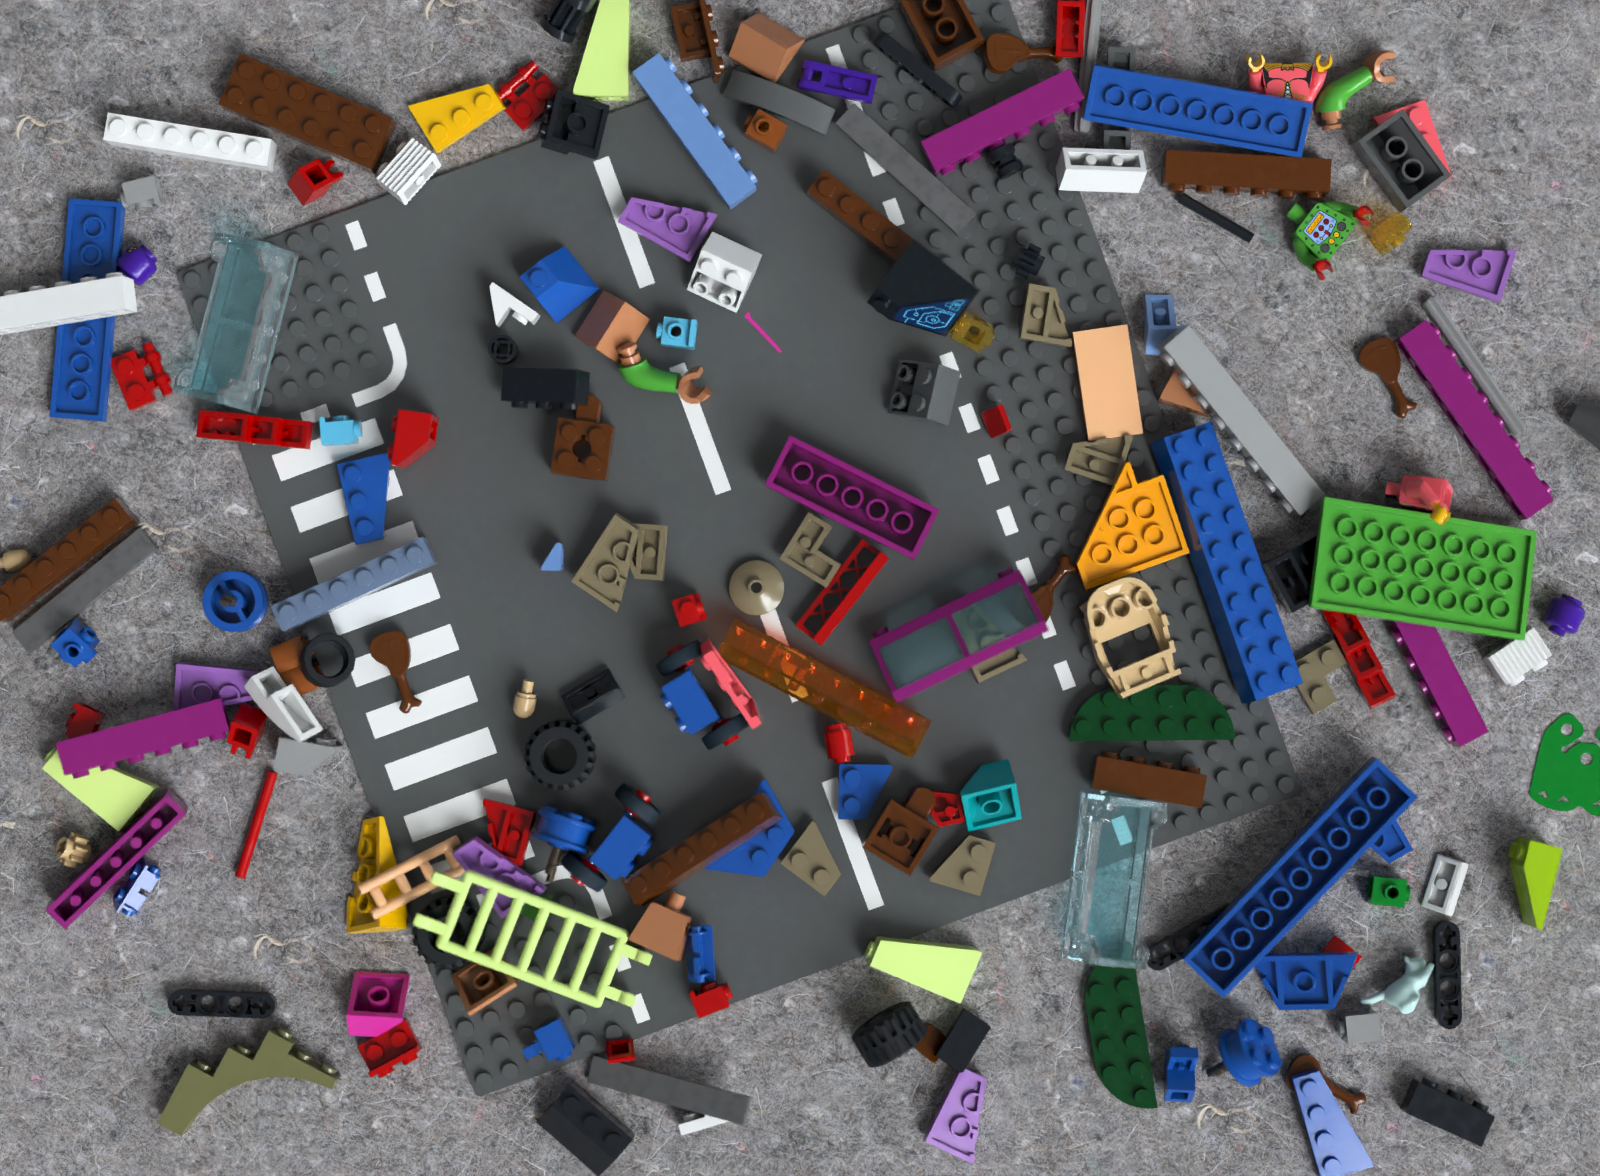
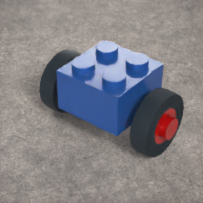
M694 640L684 647L681 643L667 651L668 657L657 663L656 667L663 677L684 669V674L661 688L664 693L660 697L668 709L673 707L679 717L675 721L683 733L688 731L692 735L713 721L717 723L712 727L711 732L701 738L706 748L710 750L721 743L727 746L739 738L737 733L747 728L749 723L742 713L733 718L722 720L724 717L720 716L691 670L693 669L692 666L689 667L693 664L695 658L702 654L700 642Z
M624 783L618 787L614 795L624 805L626 809L624 811L625 815L592 857L589 856L587 859L569 851L561 860V864L571 873L570 877L582 887L586 885L596 892H600L607 883V879L598 870L597 866L615 881L619 876L625 879L636 865V862L633 861L636 854L638 853L640 856H643L654 842L650 839L653 832L635 819L633 815L653 824L659 818L661 812L650 802L652 798L640 789L636 791Z

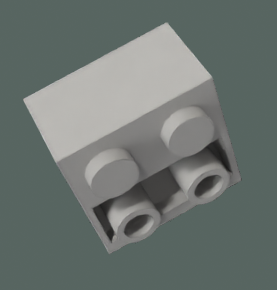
M289 735L279 737L273 771L295 775L311 773L340 753L343 745L336 744L337 739L328 737H315V740L307 738L300 743Z

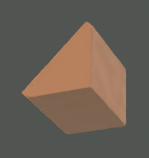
M757 13L741 22L730 50L729 58L765 80L776 83L805 40L761 13Z
M603 290L574 337L619 365L622 354L618 353L617 348L626 343L637 342L650 319L624 300Z
M492 948L485 954L491 956L494 948ZM503 954L501 960L509 963V961ZM473 961L451 975L466 1011L470 1016L521 982L518 978Z

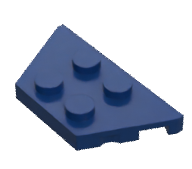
M763 779L752 797L760 792L768 794L782 819L706 866L707 870L764 877L790 840L795 830L767 780Z
M1358 953L1266 954L1255 967L1262 977V983L1271 992L1272 999L1279 1010L1335 1009Z

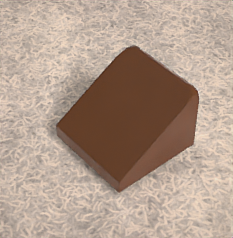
M929 1023L926 1027L928 1030L927 1034L914 1048L935 1064L939 1058L934 1056V1053L945 1035Z

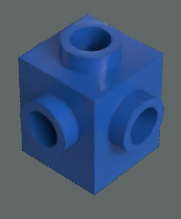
M75 618L57 635L50 646L58 652L64 662L70 663L76 668L82 661L87 664L98 653L95 648L100 640L90 627L84 626Z

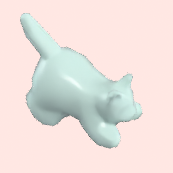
M1405 956V974L1385 990L1364 997L1360 1002L1362 1004H1374L1384 1000L1403 1014L1411 1013L1419 1001V989L1425 987L1434 969V964L1429 963L1426 966V961L1423 958H1408Z

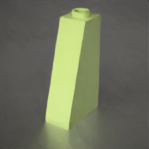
M600 0L573 88L574 95L594 101H630V0Z
M53 748L44 759L47 763L42 768L118 832L123 831L131 824L160 788L153 782L119 768L101 772L100 767L89 770L90 775L73 779L72 774L64 775L57 748Z
M877 936L874 942L871 941L865 952L866 962L869 966L960 1004L982 955V952L973 946Z

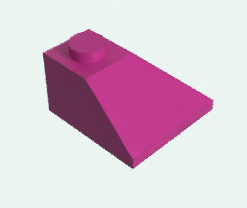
M355 971L347 1010L349 1036L377 1037L403 1021L410 974Z

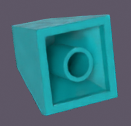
M1009 759L981 765L960 792L968 832L1022 819L1016 782Z

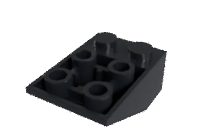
M1317 535L1262 564L1263 570L1286 613H1293L1309 604Z

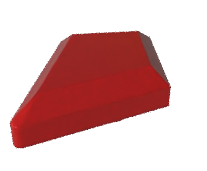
M932 791L936 798V803L930 813L938 827L966 822L960 794Z

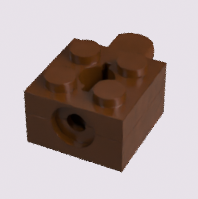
M588 394V406L577 405L574 419L558 417L550 471L552 474L608 482L615 427L614 425L600 423L602 404L596 396Z
M917 787L912 790L904 805L890 798L864 840L862 847L911 876L939 829L938 826L926 820L936 803L933 792L925 787Z

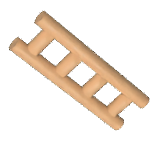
M457 835L358 884L357 888L360 894L363 895L370 891L377 907L369 910L372 918L376 920L440 887L429 881L433 873V868L429 861L443 853L451 869L442 874L454 879L463 875L465 870L452 854L453 848L461 845ZM419 866L426 881L411 888L404 873ZM395 879L402 894L387 901L380 886Z

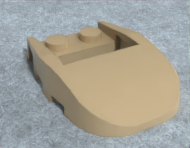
M1133 577L1121 578L1099 587L1089 597L1084 610V619L1095 660L1118 698H1125L1181 674L1180 668H1175L1172 653L1176 652L1174 640H1171L1167 625L1170 624L1167 616L1162 614L1156 603L1157 598L1151 588L1142 580ZM1149 623L1160 651L1113 671L1101 643Z

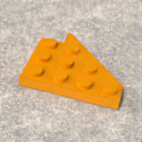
M1127 461L1123 464L1075 563L1085 590L1190 553L1163 474L1137 483L1130 462Z

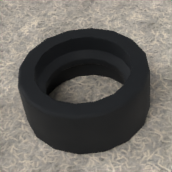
M332 633L320 634L307 642L302 649L299 659L300 669L306 680L313 685L323 688L334 687L346 680L354 670V650L349 642L340 635ZM320 645H332L339 649L342 654L343 666L339 673L334 676H322L312 666V653Z

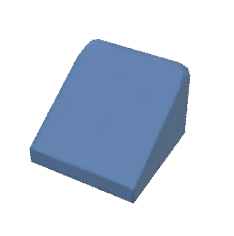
M562 543L554 545L540 571H562L564 569V545Z

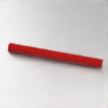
M267 770L234 875L243 879L246 877L278 776L276 772Z

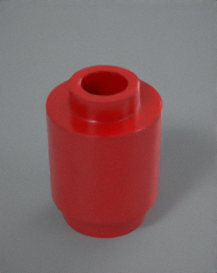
M846 722L824 726L826 733H823L827 758L833 759L834 764L850 761V756L855 755L851 730L850 728L847 729Z

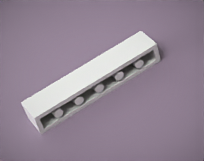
M114 113L107 114L103 138L111 146L272 172L277 144L268 138Z
M114 272L106 274L104 279L97 280V277H84L80 279V283L71 284L70 281L54 283L55 287L52 288L32 286L29 287L28 292L23 293L20 290L3 292L4 296H0V335L137 312L134 279L123 276V273Z

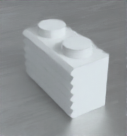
M411 137L408 142H403L398 146L396 155L389 163L385 162L380 166L376 180L383 189L406 205L415 196V193L426 184V181L433 176V173L440 168L441 164L434 153Z
M1528 627L1526 628L1525 640L1510 639L1484 656L1483 660L1500 685L1510 684L1513 687L1525 679L1524 673L1531 669L1535 672L1547 665L1546 659L1551 657L1552 654L1535 628Z

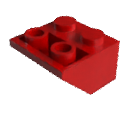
M399 410L398 416L394 415L392 420V432L396 433L394 443H390L388 449V460H392L391 465L405 469L436 445L439 418L429 413Z

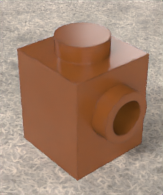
M760 109L757 110L755 115L750 114L743 126L746 129L745 138L772 153H775L788 130L787 124Z

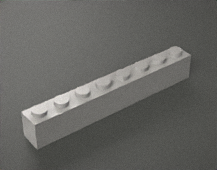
M1180 325L1156 346L1161 352L1159 354L1161 360L1168 367L1173 366L1177 371L1178 375L1176 378L1185 388L1189 387L1194 392L1195 396L1193 399L1203 410L1206 408L1212 415L1210 418L1211 422L1220 431L1224 430L1229 436L1227 441L1232 448L1244 454L1246 457L1244 462L1254 473L1257 471L1263 478L1261 483L1265 489L1277 495L1280 499L1278 504L1284 512L1301 516L1325 495L1190 325Z

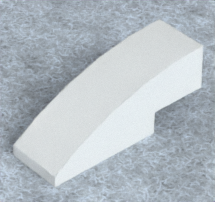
M273 666L252 676L245 684V689L262 711L279 728L299 743L323 730L293 684L286 686Z

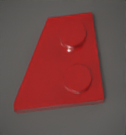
M484 798L483 806L486 808L489 823L487 826L489 835L492 838L491 846L516 865L522 866L536 811Z

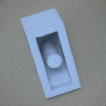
M1145 294V354L1159 356L1161 352L1156 346L1176 330L1173 296Z

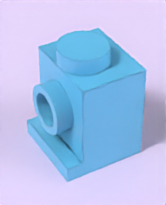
M664 316L663 323L658 322L656 338L661 339V346L694 350L698 322L694 319ZM674 327L681 329V334L677 337L671 335V330Z
M349 416L332 417L333 422H329L328 418L319 417L321 445L328 447L359 444L358 437H362L361 420H349Z

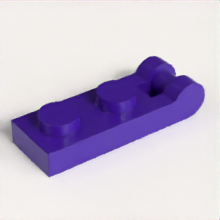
M810 60L802 61L801 69L803 73L801 79H798V89L872 105L877 75ZM814 73L822 74L820 82L812 81Z

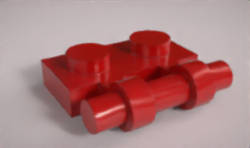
M533 60L526 66L521 65L516 70L517 74L507 83L503 82L497 91L502 102L507 98L512 103L504 111L523 132L544 114L547 98H553L558 89L545 73L537 81L532 77V74L539 68ZM525 81L530 87L517 97L513 91Z
M153 342L142 346L146 354L143 358H139L137 350H131L111 360V367L130 411L156 402L157 399L154 394L156 389L160 388L163 397L173 394L170 386L172 381L169 374H165L160 362L162 357L160 352L155 350ZM151 366L155 376L154 380L149 381L144 370L145 367Z

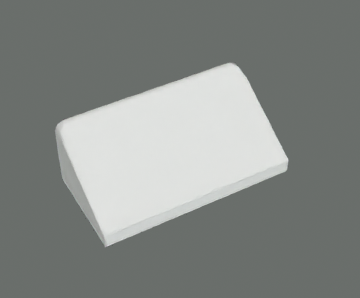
M1437 854L1421 906L1452 916L1469 864Z

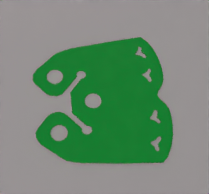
M1564 714L1550 725L1543 735L1529 796L1538 804L1553 810L1571 811L1581 806L1591 815L1600 816V806H1593V803L1600 800V747L1597 744L1580 742L1570 748L1567 753H1563L1562 747L1568 746L1582 737L1584 732L1583 725L1575 716ZM1564 724H1570L1573 727L1571 735L1565 736L1562 734L1561 728ZM1599 727V729L1597 730V734H1596V735H1597V739H1598L1599 741H1600V727ZM1584 753L1592 755L1593 760L1591 764L1584 765L1581 762V756ZM1546 791L1548 799L1544 795H1538V793ZM1564 795L1565 798L1569 800V802H1558V800H1560Z

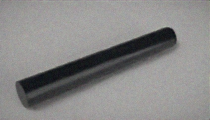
M1184 193L1181 195L1178 201L1179 204L1248 243L1252 240L1254 233L1190 196Z

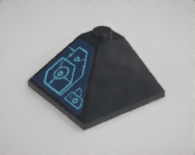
M913 239L867 303L889 320L946 337L980 290Z

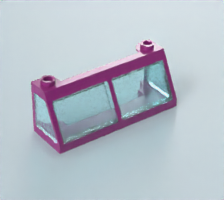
M1010 567L998 573L999 579L891 631L886 626L872 633L874 639L870 640L869 643L896 703L1049 631L1020 569L1014 571Z

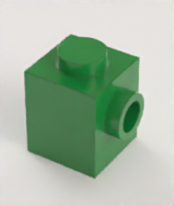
M1368 875L1366 902L1375 905L1404 908L1405 901L1408 902L1410 898V885H1407L1406 879Z

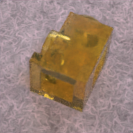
M1396 212L1366 236L1383 257L1392 250L1389 245L1394 249L1407 239L1404 234L1411 230L1413 226L1405 215L1401 216Z
M966 309L950 331V336L953 340L980 353L983 347L988 348L995 333H993V325L968 312ZM971 326L979 328L975 334H971L968 330Z

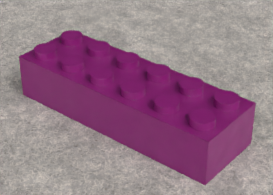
M789 436L765 484V487L913 561L939 512V509L792 436Z

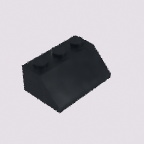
M574 1080L570 1082L537 1120V1123L597 1176H600L619 1157L635 1136L628 1127Z

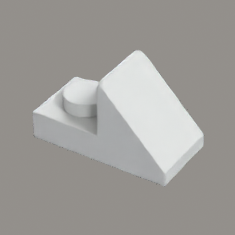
M492 282L489 286L495 323L498 327L502 325L511 310L514 311L512 317L524 325L527 322L535 325L541 317L537 312Z
M692 1111L683 1115V1119L679 1120L678 1126L681 1135H685L729 1121Z

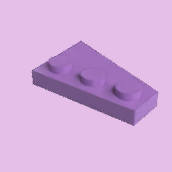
M631 197L618 223L691 263L715 221L717 214Z
M1429 250L1420 278L1499 303L1517 250Z
M178 662L176 664L173 711L219 698L224 699L225 706L253 700L244 686L252 676L260 673L261 670Z
M478 836L465 842L452 853L465 871H475L537 896L545 892L547 888ZM475 884L485 896L487 888ZM498 893L492 907L502 919L507 916L514 898Z
M968 1068L963 1073L956 1072L923 1138L925 1142L971 1164H974V1148L978 1137L979 1115L982 1111L986 1078L983 1075Z

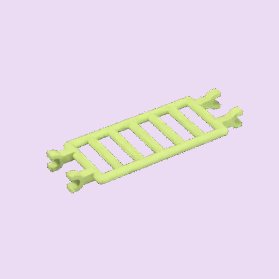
M433 870L429 881L435 885L455 891L456 894L444 923L418 912L413 923L415 926L439 934L436 941L437 948L595 1008L601 1007L605 997L633 1007L636 996L612 987L610 983L621 955L648 966L653 955L627 945L626 943L629 938L628 930L472 870H466L461 881ZM474 883L487 888L466 944L463 946L449 941L470 886ZM498 893L514 899L492 954L489 956L475 949ZM523 903H527L539 908L518 964L515 966L501 959ZM549 913H553L565 918L542 976L527 970ZM576 922L591 929L569 985L553 980ZM603 932L616 937V941L595 994L592 995L579 990L599 936Z

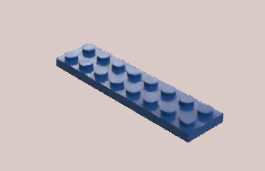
M1094 64L1083 120L1301 158L1313 102Z
M69 198L62 281H70L71 284L80 283V279L84 277H97V280L104 279L106 274L120 270L116 265V260L122 253L125 208L122 202ZM116 316L57 326L49 417L99 422L107 421Z

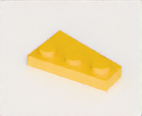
M491 84L408 105L437 153L442 152L506 109Z

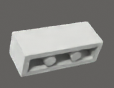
M1063 147L1055 168L1058 189L1066 191L1139 193L1147 173L1143 150Z

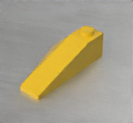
M378 816L363 820L357 849L360 862L358 870L353 871L352 880L356 881L353 897L348 896L346 933H377L407 929V904L374 920L369 910L377 907L370 891L361 895L357 888L358 884L397 865L384 817ZM395 879L380 886L387 901L402 894Z

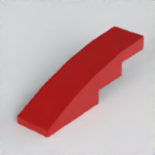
M1056 0L1055 57L1083 58L1084 0Z
M199 410L196 437L310 450L313 422Z
M1321 610L1329 630L1345 657L1347 666L1369 708H1375L1395 698L1396 694L1384 675L1383 667L1370 645L1371 641L1357 616Z

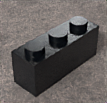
M503 367L501 401L510 402L512 408L528 409V404H536L537 409L551 410L552 405H560L562 410H577V405L588 406L590 373L578 369Z
M1423 1077L1422 1081L1413 1078L1400 1109L1411 1116L1482 1147L1495 1118L1494 1115L1487 1112L1489 1107L1476 1100H1473L1472 1104L1462 1100L1464 1095L1448 1089L1447 1093L1438 1090L1439 1084Z

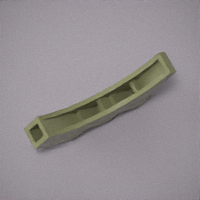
M273 1027L268 1031L256 1055L252 1053V1048L238 1043V1045L232 1044L228 1047L216 1071L212 1070L213 1066L204 1060L199 1059L198 1062L195 1060L190 1062L157 1123L182 1136L189 1130L198 1114L214 1098L226 1090L245 1082L267 1077H292L312 1081L332 1090L337 1085L341 1075L336 1073L337 1069L325 1062H322L320 1065L311 1060L312 1055L300 1049L297 1052L294 1051L293 1048L298 1040L292 1037L293 1033L283 1027H278V1029Z

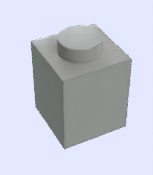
M1363 1010L1340 1013L1341 1020L1337 1021V1031L1339 1037H1343V1041L1347 1044L1381 1041L1378 1012Z

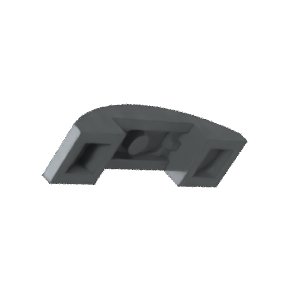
M1108 47L1106 66L1135 71L1136 48ZM1103 123L1102 149L1131 150V128Z
M736 70L732 71L723 97L747 106L752 105L824 136H826L835 113V109L804 94Z

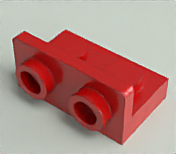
M406 1019L381 1035L372 1037L359 1044L357 1048L370 1070L368 1072L370 1078L378 1075L380 1079L394 1071L393 1065L401 1061L403 1065H406L417 1059V1053L422 1049V1046Z

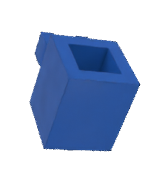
M559 1016L537 1027L534 1033L538 1041L525 1046L522 1052L526 1060L544 1051L548 1061L556 1058L557 1062H560L572 1055L571 1050L575 1048L576 1044L564 1020Z

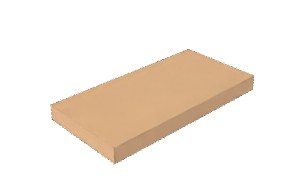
M1128 325L1072 332L1087 441L1143 434Z

